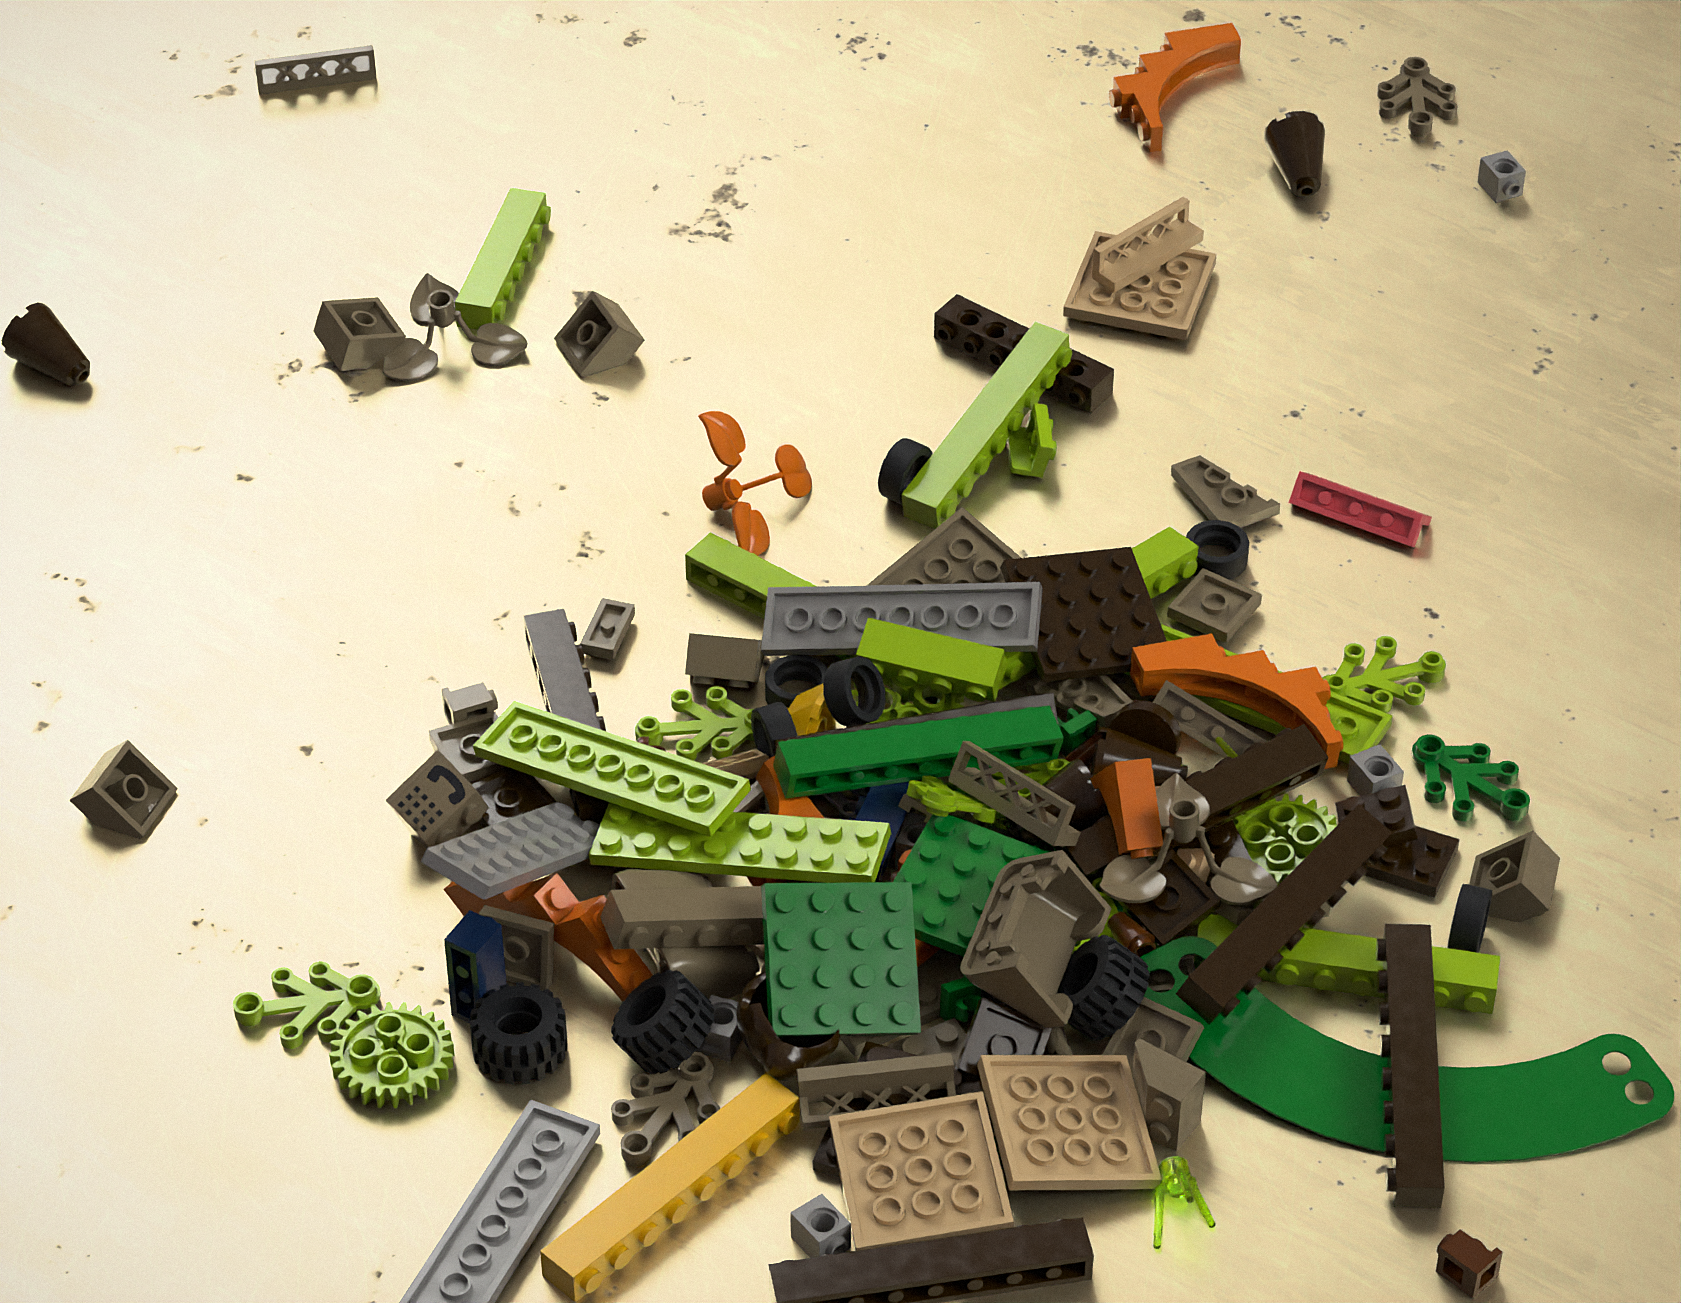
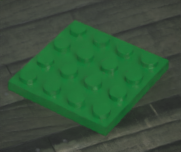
M932 814L893 881L912 882L915 939L964 957L1000 870L1015 859L1049 852L949 814L946 817Z
M912 882L764 883L761 886L768 1020L778 1037L834 1036L838 1029L840 1036L918 1035L921 1033Z

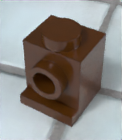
M1461 1229L1454 1235L1451 1233L1447 1234L1439 1243L1436 1251L1438 1253L1436 1272L1472 1299L1499 1276L1503 1252L1497 1247L1491 1252L1480 1240L1472 1238Z

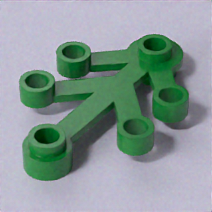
M1432 734L1419 737L1413 744L1412 758L1418 764L1423 765L1425 770L1426 783L1423 796L1426 801L1440 803L1445 798L1446 785L1440 781L1439 768L1451 775L1454 794L1451 814L1454 819L1465 822L1473 817L1474 803L1470 800L1468 786L1499 805L1504 818L1510 821H1519L1526 816L1530 804V797L1525 791L1518 788L1502 791L1482 778L1496 777L1500 783L1510 785L1517 781L1519 773L1518 765L1512 761L1489 763L1491 750L1486 744L1475 743L1466 746H1445L1444 741L1440 737ZM1454 759H1468L1470 763H1458Z

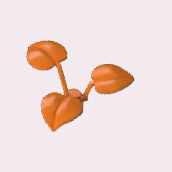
M708 411L699 414L698 417L706 429L710 446L716 458L721 464L728 466L720 475L714 477V483L703 488V501L711 511L721 508L723 510L732 508V520L738 547L759 556L766 551L770 543L768 526L763 515L758 510H751L750 503L738 502V500L742 496L743 491L782 478L783 487L787 495L793 498L806 496L812 487V478L806 469V462L797 448L790 444H784L779 446L775 453L778 473L741 485L736 479L726 478L742 462L739 453H742L746 448L745 437L740 425L732 416L721 411Z

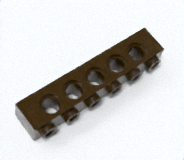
M956 294L934 313L935 339L999 369L1030 329L959 294ZM1070 348L1072 350V357L1069 364L1061 368L1056 375L1053 385L1049 389L1046 388L1044 392L1091 414L1113 394L1114 369Z

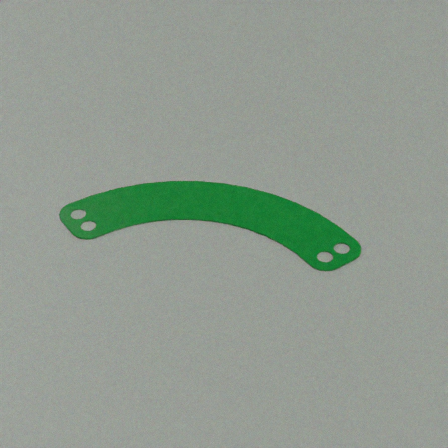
M1194 936L1182 937L1140 957L1147 963L1149 974L1156 970H1163L1170 973L1175 981L1173 988L1163 993L1155 992L1148 986L1143 997L1200 1022L1204 1026L1189 1056V1059L1232 1092L1276 1117L1321 1136L1384 1153L1385 1134H1390V1124H1383V1101H1389V1091H1382L1381 1072L1382 1067H1388L1387 1058H1381L1380 1055L1357 1049L1318 1032L1293 1018L1268 1000L1256 988L1248 996L1241 992L1236 997L1241 1002L1226 1019L1220 1014L1209 1025L1176 995L1188 978L1187 975L1180 971L1179 961L1184 956L1191 954L1200 956L1205 960L1217 948L1209 940ZM1621 1034L1601 1035L1569 1050L1531 1061L1484 1067L1438 1066L1443 1161L1471 1163L1519 1161L1573 1152L1617 1139L1658 1121L1667 1115L1674 1102V1089L1665 1073L1639 1042ZM1612 1052L1621 1053L1629 1059L1631 1068L1624 1075L1610 1074L1603 1067L1602 1060L1604 1056ZM1633 1081L1644 1082L1652 1088L1653 1099L1646 1104H1635L1627 1098L1625 1087Z

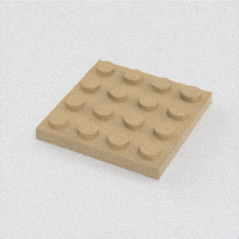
M1095 231L1063 306V317L1187 340L1216 265L1217 254L1188 249L1113 293L1092 279L1093 249L1116 235ZM1134 238L1129 242L1126 248H1128L1131 245ZM1111 252L1104 255V261L1108 259Z
M1126 1055L980 1056L977 1066L1009 1190L1158 1189L1162 1178Z
M983 1091L829 1116V1125L849 1222L851 1223L855 1251L1014 1228V1220Z

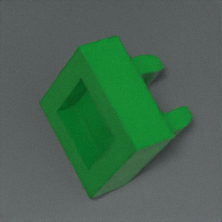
M1068 709L1066 723L1058 718V725L1064 737L1060 751L1065 757L1095 732L1097 718L1089 710L1079 715L1076 710Z
M966 977L942 984L940 1017L944 1021L955 1018L956 1020L966 1022L969 1016L974 1015L978 1001L982 998L981 989L969 982Z

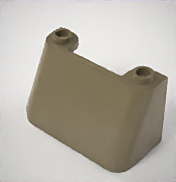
M1063 850L1015 859L1006 864L997 875L961 962V973L975 986L1046 1028L1065 1026L1070 1018L1073 1003L1067 995L1057 993L1069 959L1077 941L1091 939L1103 932L1112 908Z
M627 869L613 875V890L712 887L707 876L702 877L700 873ZM745 945L647 948L658 967V973H662L665 970L680 971L708 999H710L711 995L724 999L740 995L745 986L760 971L755 953L753 951L748 952Z

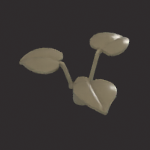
M426 273L416 286L409 306L410 314L414 320L421 324H428L426 341L422 344L418 339L405 338L403 343L384 356L382 371L385 376L399 381H414L429 375L436 368L439 361L438 354L429 349L432 345L434 327H448L454 320L458 322L471 342H475L471 347L472 356L484 365L498 366L509 362L527 348L528 342L518 331L499 323L484 324L479 327L477 336L472 334L462 319L461 312L455 310V300L459 292L450 285L437 280L431 274Z
M1177 773L1168 778L1156 791L1161 829H1165V838L1156 862L1151 865L1146 858L1131 859L1129 854L1120 856L1107 865L1100 883V889L1103 893L1121 902L1143 903L1153 900L1166 887V878L1157 871L1162 867L1171 840L1174 839L1180 843H1188L1194 837H1198L1212 873L1216 874L1211 880V890L1221 901L1231 905H1247L1267 897L1277 887V883L1270 873L1257 863L1246 858L1229 857L1222 862L1221 868L1216 865L1205 837V828L1200 826L1206 821L1210 813L1208 801L1201 793L1189 786Z

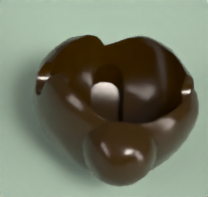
M766 971L754 977L743 989L736 1009L738 1030L748 1050L763 1064L765 1071L771 1077L781 1081L796 1078L797 1069L811 1068L820 1064L838 1047L840 1041L839 1029L834 1036L778 1037L768 1020Z

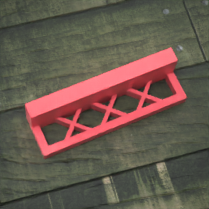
M1299 471L1288 502L1411 547H1415L1422 525L1429 526L1432 516Z

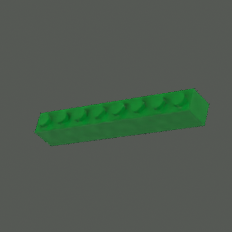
M1050 705L1027 707L1012 711H996L982 715L960 716L937 721L929 720L908 725H893L885 728L781 741L777 745L773 767L785 799L909 782L911 780H922L923 776L936 778L950 776L963 741L974 743L1011 767L1050 762L1051 760L1058 759L1064 737ZM971 754L966 768H977L980 770L977 758Z

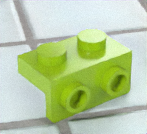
M1034 403L1026 427H1020L1016 432L1013 431L1007 439L1010 471L1014 474L1043 478L1049 460H1054L1057 444L1056 441L1052 440L1053 420L1049 419L1047 405Z

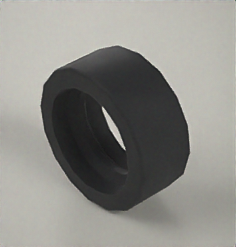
M902 438L897 441L888 451L879 471L878 491L880 494L903 505L901 494L933 454L930 448L909 438Z
M1209 520L1194 525L1187 532L1186 538L1198 545L1199 548L1207 545H1220L1235 552L1228 556L1216 557L1207 555L1198 548L1197 569L1193 575L1196 576L1204 568L1231 580L1240 576L1246 569L1250 542L1247 534L1239 526L1228 521Z
M789 655L778 659L770 665L765 673V700L767 704L782 702L789 708L799 694L783 691L779 686L792 680H805L812 682L816 686L823 684L825 673L828 669L827 666L817 658L808 655Z
M858 656L832 663L826 670L823 680L824 698L832 717L840 725L851 727L878 720L883 713L886 703L885 687L877 667L869 659ZM851 678L853 679L857 688L858 706L855 700L853 699L851 691Z
M782 702L752 710L751 726L756 748L769 756V759L776 754L774 740L798 736L792 717Z
M1462 884L1448 940L1449 949L1479 953L1490 910L1492 890Z

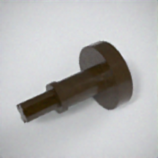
M1157 695L1150 697L1148 701H1136L1125 705L1118 711L1109 726L1110 729L1175 755L1181 744V730L1175 717L1164 707L1153 703Z

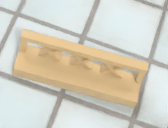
M1181 197L1093 249L1092 279L1115 293L1203 241L1204 230L1188 221L1190 200ZM1178 213L1177 219L1171 222L1174 215ZM1155 225H1157V226L1155 227V229L1153 230L1152 234H1150V235L1148 236V234L1150 233V231L1152 230V228H1153ZM1134 238L1131 245L1128 248H1126L1129 242ZM1111 252L1108 259L1104 261V255Z

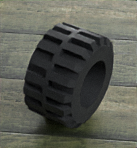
M1107 935L1095 936L1088 942H1084L1071 954L1057 993L1067 995L1073 1003L1072 1012L1067 1023L1092 1040H1102L1106 1036L1113 1035L1118 1029L1120 1030L1134 1015L1147 991L1149 984L1147 981L1150 977L1147 963Z
M665 970L644 980L622 1002L619 1011L613 1019L614 1024L611 1027L612 1039L645 1072L648 1071L650 1074L665 1073L671 1068H676L683 1061L691 1057L702 1045L703 1040L711 1030L710 1026L714 1022L715 1016L713 1013L715 1009L711 1001L680 971Z
M516 982V986H509L507 983L500 985V989L497 991L491 989L486 992V998H479L475 1003L476 1008L472 1009L470 1014L471 1042L474 1061L476 1064H479V1069L484 1074L490 1073L491 1079L495 1081L505 1079V1084L514 1085L515 1081H522L523 1085L530 1084L532 1079L537 1081L545 1079V1073L553 1074L558 1069V1064L563 1063L568 1047L566 1015L558 997L553 998V992L548 989L542 991L540 990V985L532 983L530 986H524V982ZM516 1032H528V1033L519 1034V1035H513V1034H512V1033H516Z

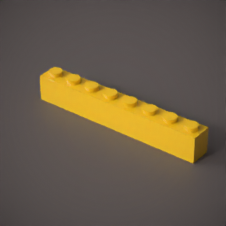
M765 1073L544 1247L540 1251L542 1276L574 1302L578 1301L586 1293L595 1291L602 1280L616 1269L620 1270L625 1267L632 1256L642 1248L652 1245L659 1235L673 1223L681 1222L688 1211L701 1201L708 1200L716 1189L728 1179L737 1177L749 1162L757 1156H763L771 1145L784 1134L788 1135L793 1132L800 1122L799 1097L769 1074Z

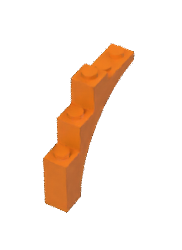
M1233 23L1166 32L1164 35V45L1160 46V52L1139 55V67L1135 68V74L1113 78V89L1109 90L1110 105L1112 108H1116L1121 119L1130 117L1131 122L1136 124L1139 138L1145 142L1149 152L1162 150L1163 124L1159 113L1171 94L1183 84L1199 75L1240 63L1241 38Z
M1212 633L1132 647L1130 675L1141 697L1157 695L1165 681L1168 680L1190 695L1223 699L1251 708L1275 720L1285 728L1293 730L1305 724L1328 756L1324 769L1337 767L1339 752L1343 750V738L1340 731L1335 730L1330 721L1329 710L1326 707L1327 700L1331 698L1330 686L1326 679H1322L1316 666L1278 673L1276 665L1270 663L1264 650L1226 656L1224 648L1218 646Z
M558 873L535 881L533 880L485 900L453 881L443 889L463 916L469 910L479 914L484 905L555 923L554 941L589 966L615 992L622 1002L640 983L653 976L634 949L613 948L600 918L607 900L605 896L600 895L579 902Z

